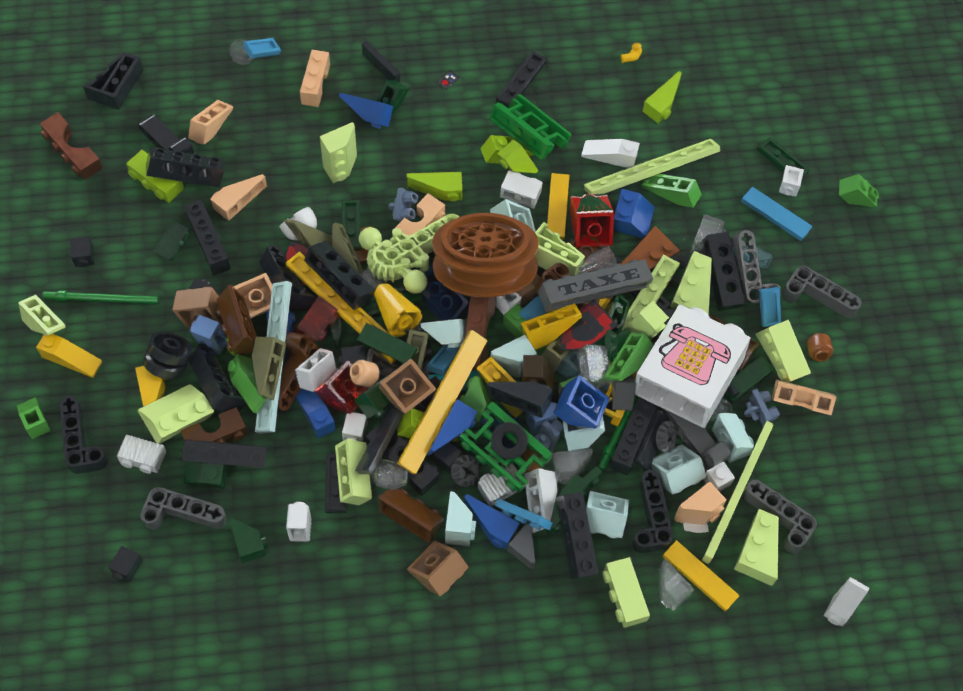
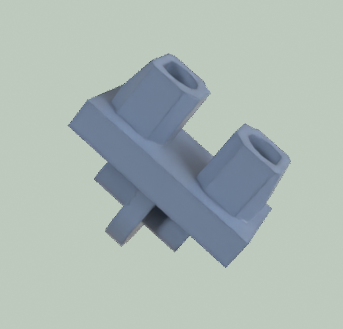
M398 188L394 203H389L388 209L393 211V219L399 222L404 218L409 221L414 220L416 213L411 208V204L418 201V195L404 188Z
M758 389L752 390V395L748 398L750 402L746 403L748 409L744 412L745 417L752 416L754 421L759 420L762 427H764L766 421L772 422L776 420L780 413L775 406L767 409L765 404L770 403L772 400L769 391L759 392Z
M557 419L551 423L544 421L538 435L534 438L550 452H553L564 426Z

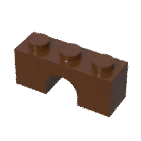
M237 407L218 415L221 426L214 433L203 431L200 423L181 430L184 439L225 443L239 441L248 433Z

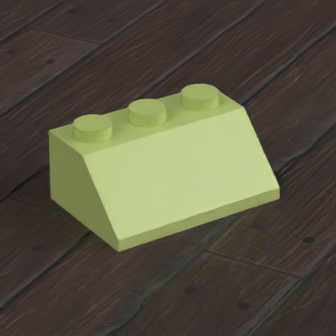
M353 122L320 136L323 168L333 183L342 181L350 175L357 157L355 126Z
M191 384L138 409V413L158 444L180 434L183 429L209 419L214 412L205 395Z

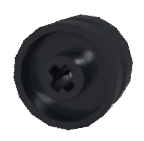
M157 332L150 338L148 349L143 358V365L147 371L157 377L169 380L178 379L185 373L188 365L187 362L193 351L192 346L180 335L170 332Z

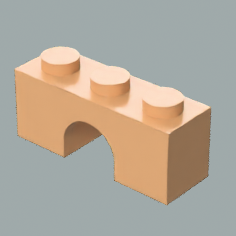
M311 51L300 89L302 105L319 107L323 93V79H327L330 68L329 52Z
M427 194L416 205L417 216L422 218V220L411 222L404 218L395 228L401 229L402 233L410 236L443 218L446 215L445 204Z
M776 380L771 397L773 401L792 406H802L828 415H832L836 400L834 394Z

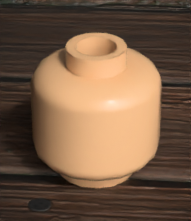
M358 360L350 369L351 380L357 385L372 387L379 379V368L375 363Z

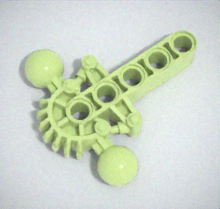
M448 214L410 236L402 233L401 229L395 228L392 231L393 237L383 242L379 230L373 227L364 228L360 232L359 243L362 248L369 250L367 256L369 271L373 276H377L378 280L384 279L385 283L388 280L394 282L403 277V284L407 291L413 294L421 293L427 286V278L421 271L429 270L428 254L434 251L432 245L433 237L441 226L459 218V216ZM411 268H420L421 271L411 270Z

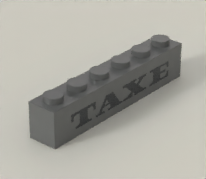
M645 259L640 261L632 260L627 264L621 265L618 263L606 269L601 267L593 272L587 273V271H583L571 277L566 275L558 280H546L539 288L538 295L545 312L573 303L578 305L590 302L593 299L598 300L644 289L650 285L653 277Z

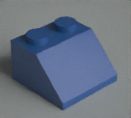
M621 189L614 214L613 231L645 238L649 231L655 207L640 193Z
M578 375L565 385L553 413L568 425L597 428L610 398Z

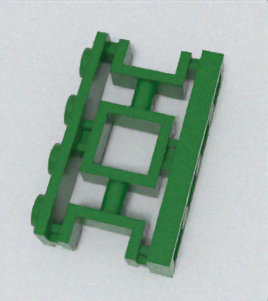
M518 94L516 98L511 100L509 108L499 102L494 104L489 116L492 122L541 160L545 159L547 154L552 152L553 143L560 148H565L571 137L569 131L521 94Z
M492 401L487 406V410L482 413V418L487 423L476 434L467 428L465 433L460 435V445L469 452L471 450L475 453V458L482 465L486 463L491 468L490 471L497 478L501 476L506 481L505 485L513 492L517 490L520 493L524 486L528 484V480L522 475L533 463L542 469L552 459V452L525 430L528 437L527 447L536 455L533 454L527 461H524L520 456L515 459H506L505 461L492 450V432L489 430L495 424L494 419L500 424L506 422L518 423ZM507 433L503 436L513 445L517 444L515 434ZM484 435L490 443L485 447V452H483L470 439L477 443ZM512 462L520 467L515 473V478L518 481L503 469H507Z

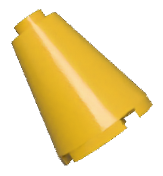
M380 284L376 287L374 297L390 335L394 337L403 336L406 334L404 331L409 328L413 330L420 323L422 314L417 306L390 284Z

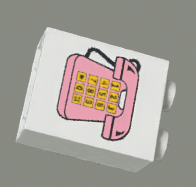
M679 304L637 372L635 395L705 428L743 362L751 337L745 335L744 331L734 324L723 325L710 319L708 314L700 308L692 307L689 309Z

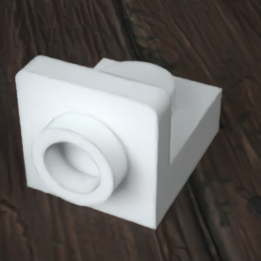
M786 165L779 193L797 196L804 169Z

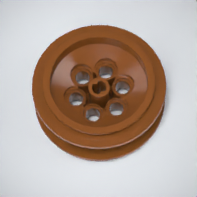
M474 213L461 216L441 226L433 237L432 245L436 255L433 261L434 275L445 287L468 296L490 298L514 293L529 285L537 274L538 263L535 255L538 251V237L528 225L506 215Z

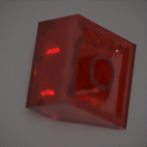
M319 296L294 332L308 335L314 343L317 339L321 341L327 333L324 330L328 324L332 326L338 316L335 313L338 309Z
M349 360L338 366L314 391L327 406L351 414L358 407L354 399L371 387H364L353 383L350 376L352 364Z

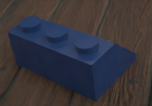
M432 264L425 273L427 286L420 293L422 301L439 321L465 319L468 317L471 296L455 292L441 284L434 275Z

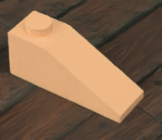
M219 100L215 101L190 120L188 138L198 144H206L215 136L233 110V106Z
M262 174L223 187L220 191L215 192L210 199L213 209L229 221L267 187L265 176Z

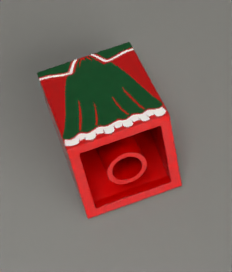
M607 194L570 195V215L576 248L582 246L599 247V245L612 246L614 211ZM587 230L590 236L596 237L600 242H595L587 234L580 239V234Z

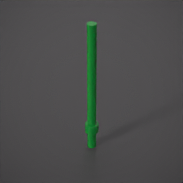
M58 290V292L43 291L42 294L43 299H57L60 302L80 300L159 303L158 296L67 292V290Z
M634 394L633 409H634V407H635V405H636V403H637V400H638V398H639V396H637V395H635V394ZM633 409L632 411L624 412L609 444L605 446L602 452V459L598 465L600 470L605 471L610 458L613 457L617 443Z

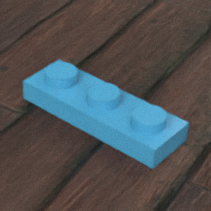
M499 498L495 504L496 507L502 509L501 513L510 518L514 515L516 516L515 520L526 524L528 521L530 522L529 526L537 530H541V528L550 530L553 524L537 514Z

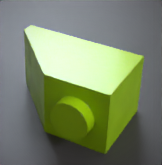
M512 140L497 153L500 157L499 162L505 169L509 168L513 172H538V169L522 145L515 140Z

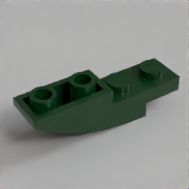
M596 466L583 479L576 473L562 489L559 496L583 492L585 497L586 491L590 487L595 488L601 482L602 471ZM557 501L554 504L550 521L553 524L550 530H547L549 536L553 532L558 533L562 529Z

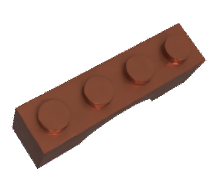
M59 113L40 123L43 130L41 134L44 139L52 142L51 146L53 149L62 154L61 157L66 164L70 163L72 165L71 168L77 176L80 175L86 180L103 169L99 158L89 147L73 148L67 144L72 132L69 124Z
M471 296L464 339L470 330L475 331L486 339L487 326L490 318L494 316L497 297L481 298ZM486 344L472 370H476L479 365L488 359Z

